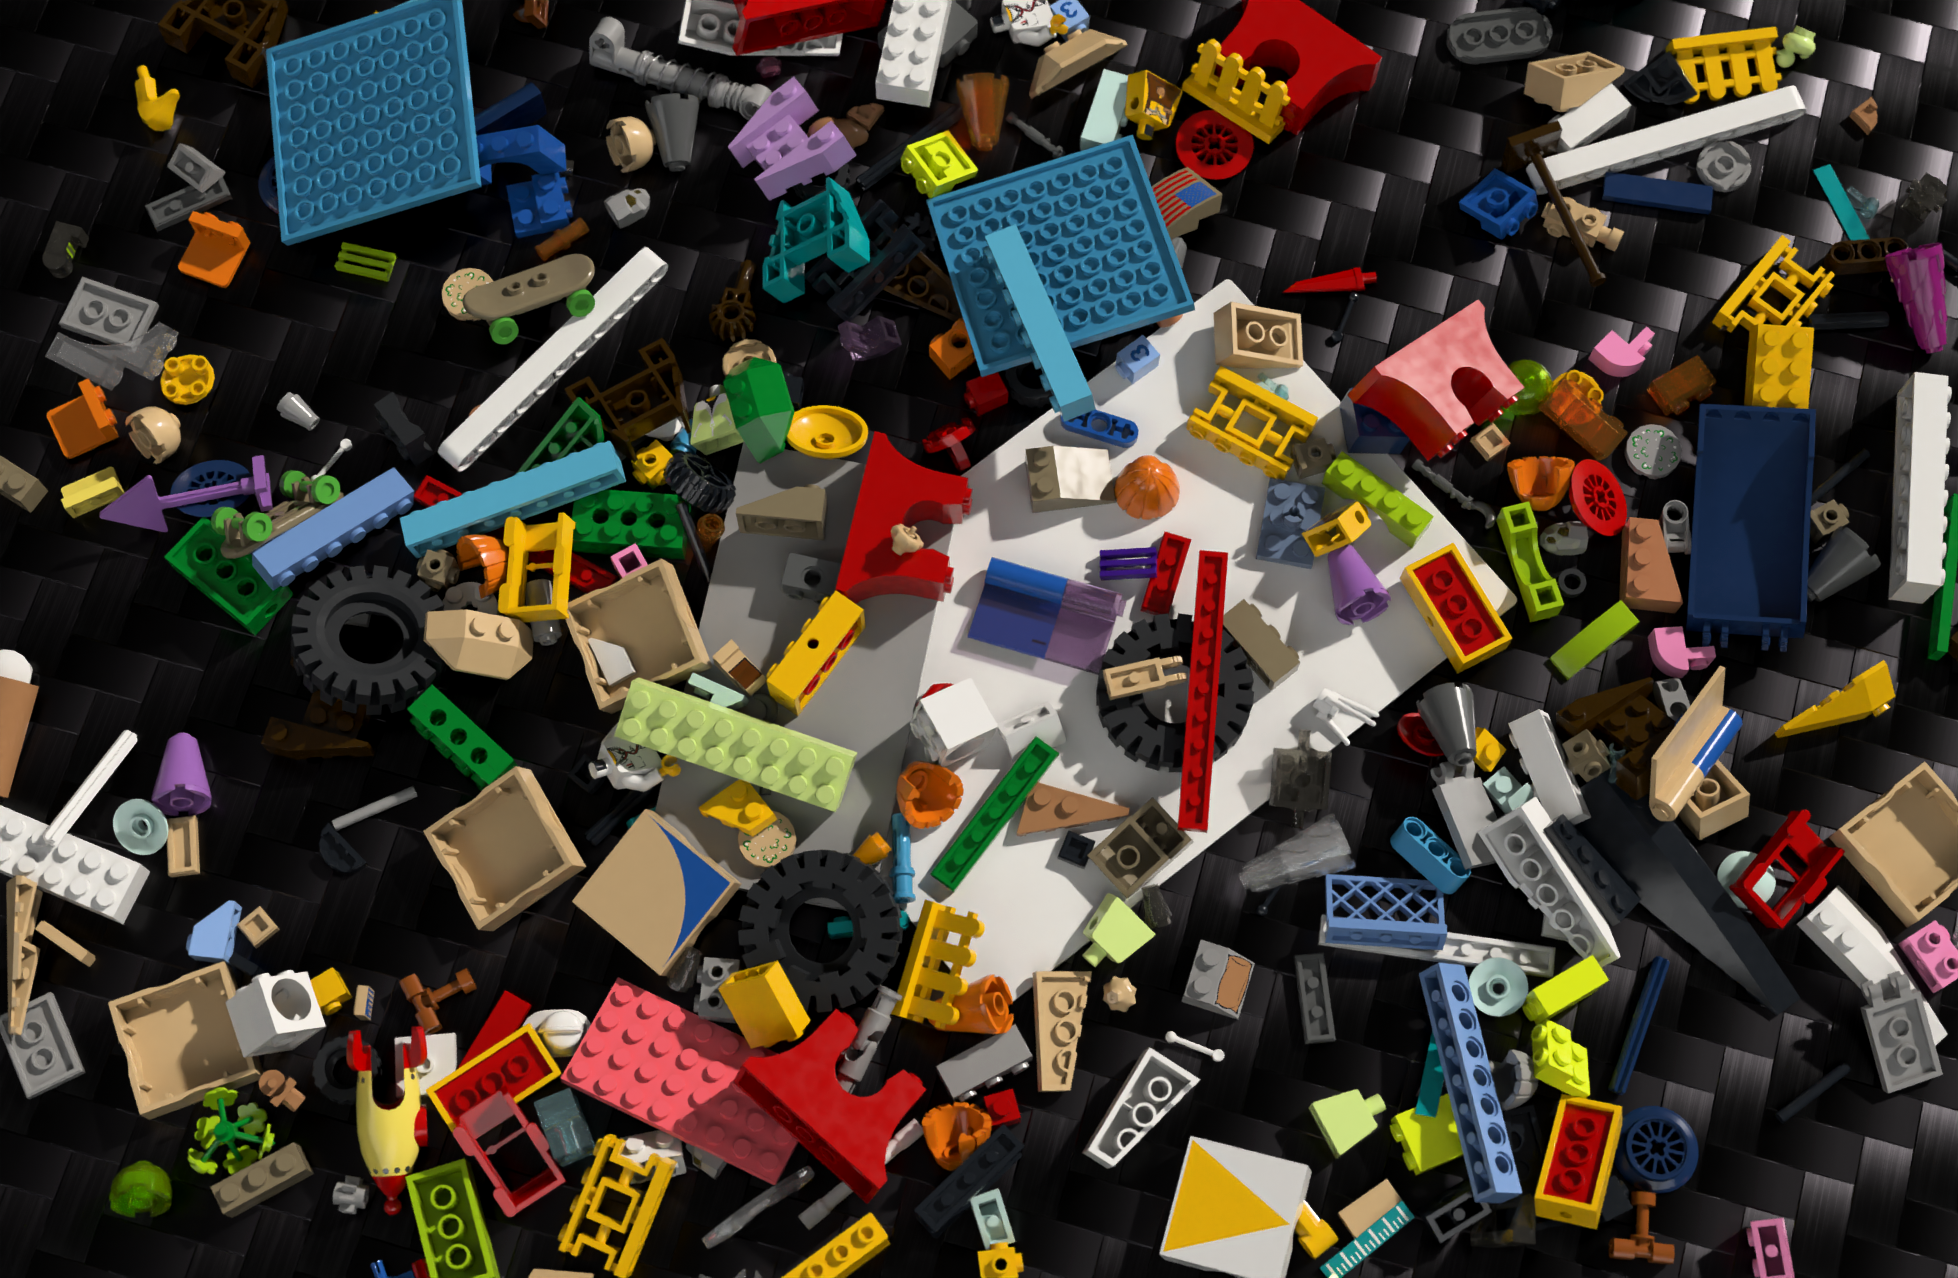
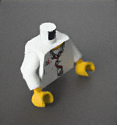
M1002 0V15L990 18L993 32L998 33L1008 30L1012 41L1015 43L1021 42L1028 45L1041 46L1054 38L1056 32L1061 35L1068 32V27L1065 24H1061L1066 21V18L1061 14L1053 16L1047 0Z
M618 723L602 740L598 760L589 763V770L594 779L607 775L611 784L616 789L627 788L643 792L666 778L665 775L668 774L674 777L679 775L681 767L676 763L678 760L676 757L666 755L661 760L656 750L615 737L614 734Z

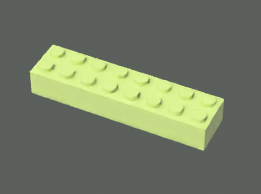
M639 677L631 682L614 734L615 737L836 812L840 807L858 753Z

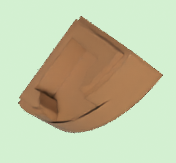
M1872 97L1850 114V117L1867 135L1877 123V105Z
M875 103L859 107L855 106L848 111L847 118L852 119L856 124L870 131L884 112V107Z

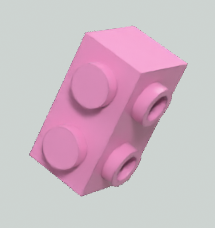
M1936 920L1898 943L1933 993L1958 979V950L1950 941L1949 932L1945 927L1939 925Z
M1784 1218L1750 1222L1751 1228H1747L1749 1246H1755L1757 1259H1752L1755 1278H1795Z

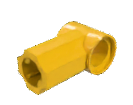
M1304 1201L1302 1213L1294 1231L1298 1235V1241L1310 1257L1316 1259L1334 1245L1338 1238L1331 1227L1323 1219H1319L1307 1202Z

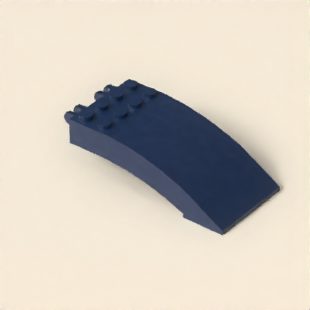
M1700 404L1686 631L1703 632L1702 646L1709 647L1711 633H1721L1719 643L1722 648H1727L1728 634L1761 636V650H1768L1770 646L1769 636L1780 637L1778 647L1780 651L1787 652L1788 638L1804 637L1807 619L1808 560L1816 409Z

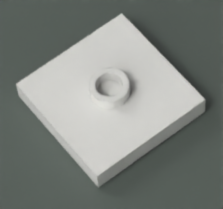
M455 1033L425 1035L427 1059L423 1065L417 1067L421 1097L429 1096L426 1092L427 1088L457 1070ZM411 1037L395 1038L396 1097L398 1099L404 1094L403 1043H411Z

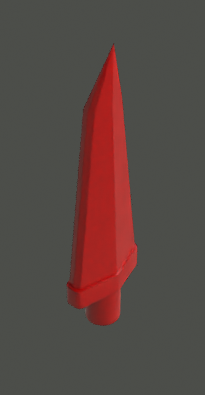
M1360 267L1298 281L1282 293L1365 290L1364 284L1377 282L1376 272L1362 273Z

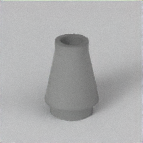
M287 393L277 406V410L281 412L280 416L305 427L309 431L313 430L320 420L298 394Z

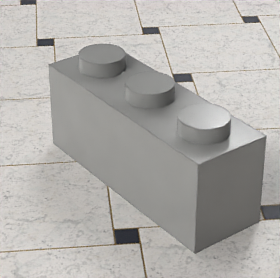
M1013 1025L1007 1033L996 1034L936 1066V1070L952 1101L955 1102L960 1099L961 1102H966L977 1095L976 1090L986 1085L990 1089L1003 1081L1002 1076L1012 1071L1016 1075L1029 1068L1028 1062L1032 1061V1054L1017 1026Z

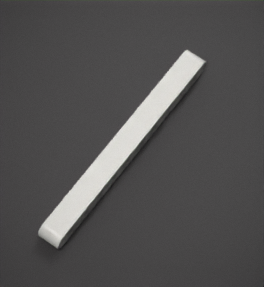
M1788 86L1543 159L1558 189H1563L1603 177L1605 172L1617 173L1705 147L1713 141H1725L1795 120L1806 112V107L1796 86ZM1531 163L1527 166L1526 172L1534 191H1536L1537 195L1548 193L1534 164Z
M648 247L640 250L593 296L595 299L594 309L583 317L572 316L444 440L438 449V454L457 471L462 472L467 469L665 275L668 270V264Z

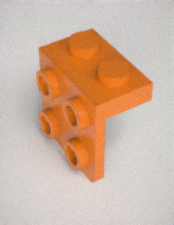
M193 211L189 222L195 234L178 268L186 275L226 288L230 285L250 245V241L241 225L233 221H228V223L220 221L216 216L207 212L201 214Z
M89 379L78 383L83 396L56 407L47 413V419L62 452L68 459L79 456L119 437L114 427V424H117V420L111 409H106L103 403L107 400L104 392L99 385L95 387Z

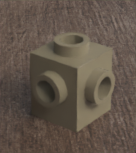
M427 549L425 557H421L418 561L416 572L419 579L431 588L430 591L446 593L449 588L457 583L460 568L450 552L441 549L435 552Z
M1587 729L1562 744L1569 758L1565 761L1573 775L1579 774L1586 782L1611 768L1606 757L1610 754L1602 740L1597 741Z

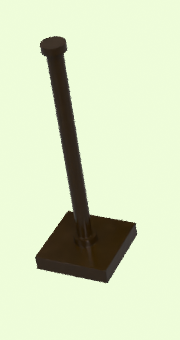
M1559 121L1509 137L1501 164L1505 174L1525 168L1531 163L1534 164L1590 276L1589 282L1591 286L1596 287L1603 284L1607 278L1604 273H1600L1543 159L1556 155L1562 133Z

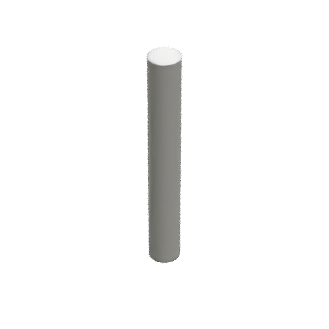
M414 786L406 788L332 820L333 826L338 831L418 796Z

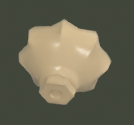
M900 523L891 529V536L894 541L891 549L900 556L905 552L920 550L923 548L924 543L921 541L920 536L915 533L917 530L915 526L908 528Z
M1114 976L1110 982L1103 986V1000L1109 1005L1111 1010L1127 1012L1130 1006L1136 1004L1135 993L1137 989L1131 985L1128 978Z

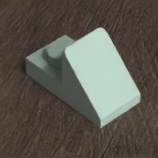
M692 673L688 684L694 688V694L707 700L712 696L710 702L723 707L737 710L747 706L749 702L745 695L698 674Z
M1502 767L1483 783L1488 796L1505 814L1534 798L1530 785L1526 783L1524 786H1521L1505 767Z
M997 1188L973 1197L970 1200L971 1209L977 1221L986 1251L990 1250V1244L1002 1242L1010 1244L1015 1242L999 1189Z

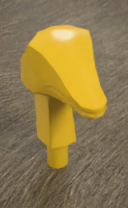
M139 66L137 68L139 79L135 82L138 113L142 121L155 131L171 129L176 104L180 98L178 90L171 89L164 95L157 97L155 79L149 76L146 66Z

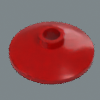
M1409 713L1401 717L1397 725L1398 733L1409 747L1428 756L1444 755L1419 713Z

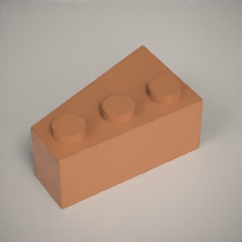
M1630 517L1622 529L1619 601L1621 600L1629 609L1676 613L1683 604V600L1659 521Z

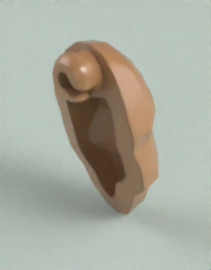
M833 116L815 121L809 127L807 136L810 137L832 121L845 136L852 149L864 144L868 139V132L863 126L856 124L852 119H837Z

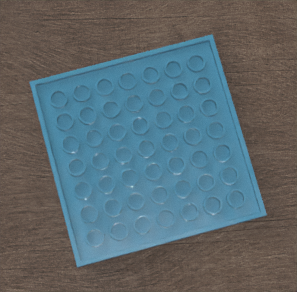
M416 0L266 49L281 242L287 246L481 187L462 0Z
M1133 135L926 200L981 377L1032 361L1030 354L1033 353L1031 347H1025L1020 334L1024 329L1022 325L1016 326L1011 311L1015 309L1012 304L1007 306L1002 290L1005 289L1003 283L998 285L993 273V269L996 266L994 263H988L984 253V248L988 247L985 236L1016 224L1072 349L1195 310L1193 299Z

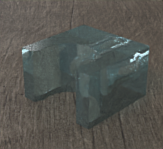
M570 1088L534 1102L553 1157L562 1167L593 1154L595 1143L578 1097L576 1095L573 1096Z

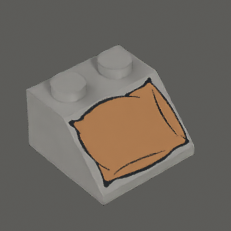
M1200 940L1181 1002L1238 1020L1255 963L1229 948Z

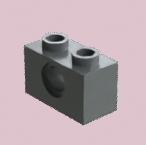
M789 552L781 582L782 591L791 599L802 600L803 598H808L820 605L826 596L831 597L835 592L841 563ZM811 577L820 579V582L815 586L806 584V581Z

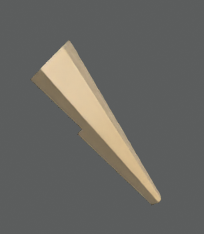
M15 875L6 883L8 1034L21 1035L40 953V948L32 945L31 942L43 892L37 889V883L23 875Z

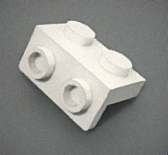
M661 1130L620 1138L626 1141L621 1153L622 1156L646 1166L650 1154L656 1153L662 1158L668 1157L677 1161L671 1177L687 1172L683 1157L682 1140ZM655 1166L652 1175L648 1177L635 1172L630 1184L652 1180L657 1167Z

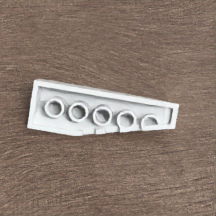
M686 0L678 43L727 55H736L732 49L739 23V16L735 5L716 0ZM843 33L743 55L839 56Z
M1537 797L1525 802L1478 831L1479 836L1509 883L1515 889L1519 887L1529 898L1528 902L1535 909L1539 908L1550 919L1549 923L1556 931L1559 929L1569 939V944L1584 959L1593 955L1602 968L1621 957L1605 917L1543 830L1551 822V819Z
M1839 885L1797 923L1860 989L1861 983L1872 980L1874 984H1880L1883 999L1895 996V992L1889 984L1887 974L1900 971L1901 975L1907 974L1911 990L1917 989L1920 991L1881 927ZM1921 992L1936 1046L1947 1035V1032Z

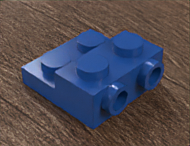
M1495 168L1459 201V206L1462 211L1478 219L1482 229L1502 240L1506 235H1514L1518 231L1520 222L1523 219H1530L1536 214L1538 202L1536 191Z
M559 172L532 175V181L506 186L517 238L570 228L568 218L573 217L570 201H565L564 194L569 193L566 178H560Z

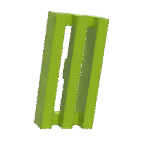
M345 242L342 243V251L338 254L339 260L335 263L336 270L389 282L396 261L394 253ZM346 260H347V261L360 263V264H362V265H366V266H370V267H371V266H374V267H378V268H383V269H386V270H385V272H382V271H378V270H373V269H369V268H364V267H360V266H355V265H351V264H346L345 262H346Z

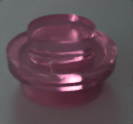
M774 56L765 57L760 60L756 70L760 72L761 78L777 76L782 73V61L776 60Z

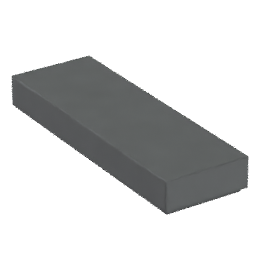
M222 177L203 193L191 185L147 204L145 207L158 232L190 218L193 211L201 213L233 198Z
M1324 952L1294 955L1305 1044L1334 1042L1336 1039Z

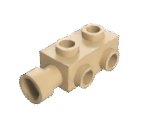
M1563 197L1586 245L1593 248L1595 242L1598 241L1605 244V248L1615 252L1624 231L1615 227L1612 230L1603 226L1607 216L1599 210L1578 204L1572 198ZM1548 202L1541 215L1545 219L1543 227H1546L1547 232L1552 236L1561 237L1564 235L1570 238L1554 204Z

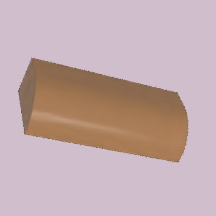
M0 676V796L8 798L39 686Z

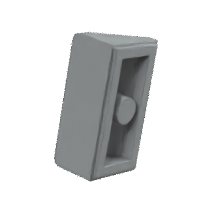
M179 143L167 166L202 193L225 174L222 169L197 150Z

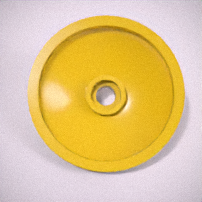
M829 405L810 406L794 412L786 440L794 449L809 457L839 459L857 452L865 445L868 438V427L859 415L848 409Z

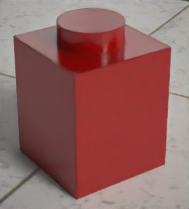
M996 372L966 382L964 398L970 409L974 408L977 415L980 416L1008 403V391L999 373Z
M1013 1089L984 1097V1106L992 1121L991 1131L999 1129L1003 1124L1007 1127L1020 1123L1021 1116Z

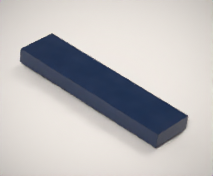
M1605 172L1602 200L1709 215L1712 207L1713 186Z

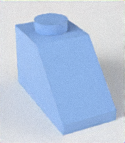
M229 900L194 925L193 933L189 934L186 942V949L189 951L188 955L196 961L213 963L224 961L229 964L228 960L233 954L238 930L237 924L240 920L242 907L235 901Z

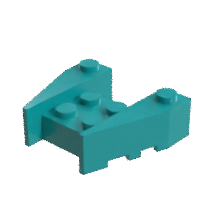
M830 177L826 178V191L794 207L784 200L780 201L776 220L779 221L776 234L771 235L769 245L772 246L769 257H765L763 263V289L782 303L805 294V262L826 252L830 260L848 273L870 263L869 238L851 195Z

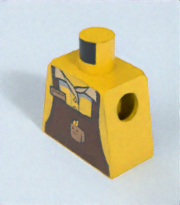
M1147 70L1128 75L1125 107L1126 118L1138 124L1136 137L1142 140H1151L1153 131L1168 128L1171 125L1183 91Z
M1355 501L1332 511L1304 531L1302 535L1315 557L1355 541L1371 526L1368 510L1365 505ZM1335 527V528H1336V533H1335V535H1334V536H1330V535L1327 533V531L1329 532L1331 529H1333V528Z

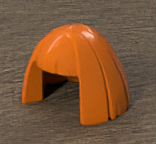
M1144 455L1127 464L1119 473L1115 481L1114 493L1115 499H1117L1116 502L1122 510H1126V514L1137 519L1141 517L1142 520H1150L1165 516L1172 511V508L1176 506L1179 499L1180 486L1176 474L1167 463H1162L1155 456Z
M1539 456L1538 459L1537 457L1516 459L1507 465L1514 491L1522 503L1529 501L1533 511H1547L1555 507L1562 500L1569 488L1575 468V463L1571 459Z
M474 534L459 538L456 553L458 554L457 561L460 570L463 571L482 565V567H485L484 576L486 581L479 586L481 599L498 592L500 586L507 582L509 547L504 544L502 539L487 535Z
M913 761L908 764L906 769L899 775L896 789L898 805L905 820L913 827L924 829L925 827L928 829L930 826L936 827L941 824V821H947L955 813L954 809H958L964 791L961 779L955 773L943 766L925 761Z
M954 1102L952 1106L950 1103L939 1105L937 1109L935 1107L923 1117L922 1127L927 1145L937 1163L942 1168L953 1171L990 1137L992 1121L988 1112H984V1109H980L979 1106L974 1104L969 1106L965 1102Z

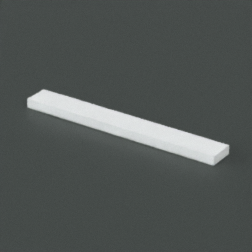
M1322 914L1318 945L1476 967L1481 962L1490 958H1506L1515 962L1524 971L1525 975L1545 978L1553 977L1556 949L1554 947L1447 932L1443 950L1325 943L1326 915Z

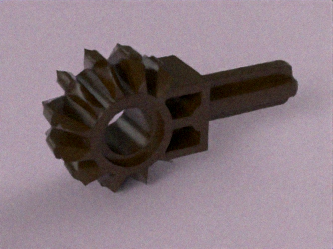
M751 260L741 263L734 288L726 287L723 297L719 300V305H712L709 322L713 333L719 335L722 341L730 337L734 343L736 337H741L745 340V332L753 333V324H755L756 316L753 313L750 288L757 265L752 263Z

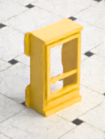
M564 512L558 513V522L526 525L518 517H508L505 520L503 542L509 547L507 582L503 583L499 588L498 611L505 614L509 618L519 619L523 623L569 619V614L567 613L573 529H575L576 522ZM554 550L553 563H530L528 565L529 552ZM553 568L552 604L524 606L527 570L535 571L536 569Z

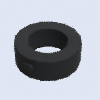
M1573 568L1564 570L1557 579L1560 594L1568 598L1579 596L1586 586L1584 574ZM1567 577L1575 578L1579 584L1578 588H1567L1564 584V579Z

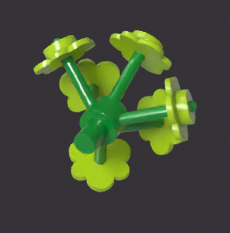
M219 1087L205 1093L203 1106H210L211 1109L218 1110L219 1116L212 1115L210 1118L202 1117L198 1119L196 1123L198 1130L195 1132L194 1137L196 1140L201 1141V1146L207 1151L204 1153L198 1152L195 1149H189L187 1159L190 1161V1166L198 1173L204 1174L208 1172L213 1175L216 1172L217 1164L209 1157L218 1146L224 1143L229 1146L230 1150L227 1153L228 1159L223 1162V1166L228 1169L231 1175L252 1165L257 1158L261 1159L263 1152H270L271 1146L275 1144L273 1140L274 1134L270 1133L271 1124H267L265 1129L266 1111L258 1108L255 1102H251L248 1105L243 1104L237 1110L240 1118L237 1122L231 1123L226 1119L225 1106L234 1104V1099L238 1097L237 1091ZM237 1128H244L245 1133L238 1132ZM264 1131L263 1137L255 1136L257 1132ZM236 1138L260 1143L259 1154L257 1151L251 1150L248 1145H244L240 1149L237 1148L234 1141Z

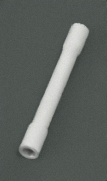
M916 1119L909 1122L889 1141L885 1164L899 1152L907 1149L924 1134L922 1126ZM842 1181L798 1217L808 1230H811L834 1207L849 1196L853 1190Z

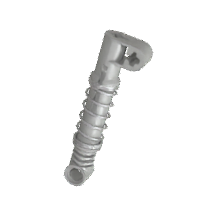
M612 17L601 19L589 40L590 65L633 78L636 83L643 86L649 83L656 85L658 90L662 87L670 90L671 94L674 92L684 94L685 99L688 97V94L696 96L699 103L707 97L710 107L719 108L727 106L728 109L739 110L741 115L747 120L753 117L772 94L767 87L760 84H754L751 87L747 86L745 88V85L729 81L728 77L723 74H717L716 72L707 74L702 68L691 69L688 63L682 66L675 59L666 61L662 55L655 57L653 52L643 51L641 53L625 48L624 27L617 19Z

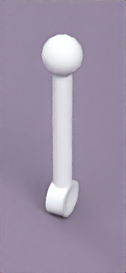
M343 439L340 442L341 447L317 475L311 477V482L318 476L325 475L343 452L349 451L352 448V443L349 439Z
M1169 1031L1165 1035L1169 1043L1177 1042L1210 1055L1216 1062H1220L1224 1058V1052L1220 1049L1213 1051L1180 1038L1173 1031Z

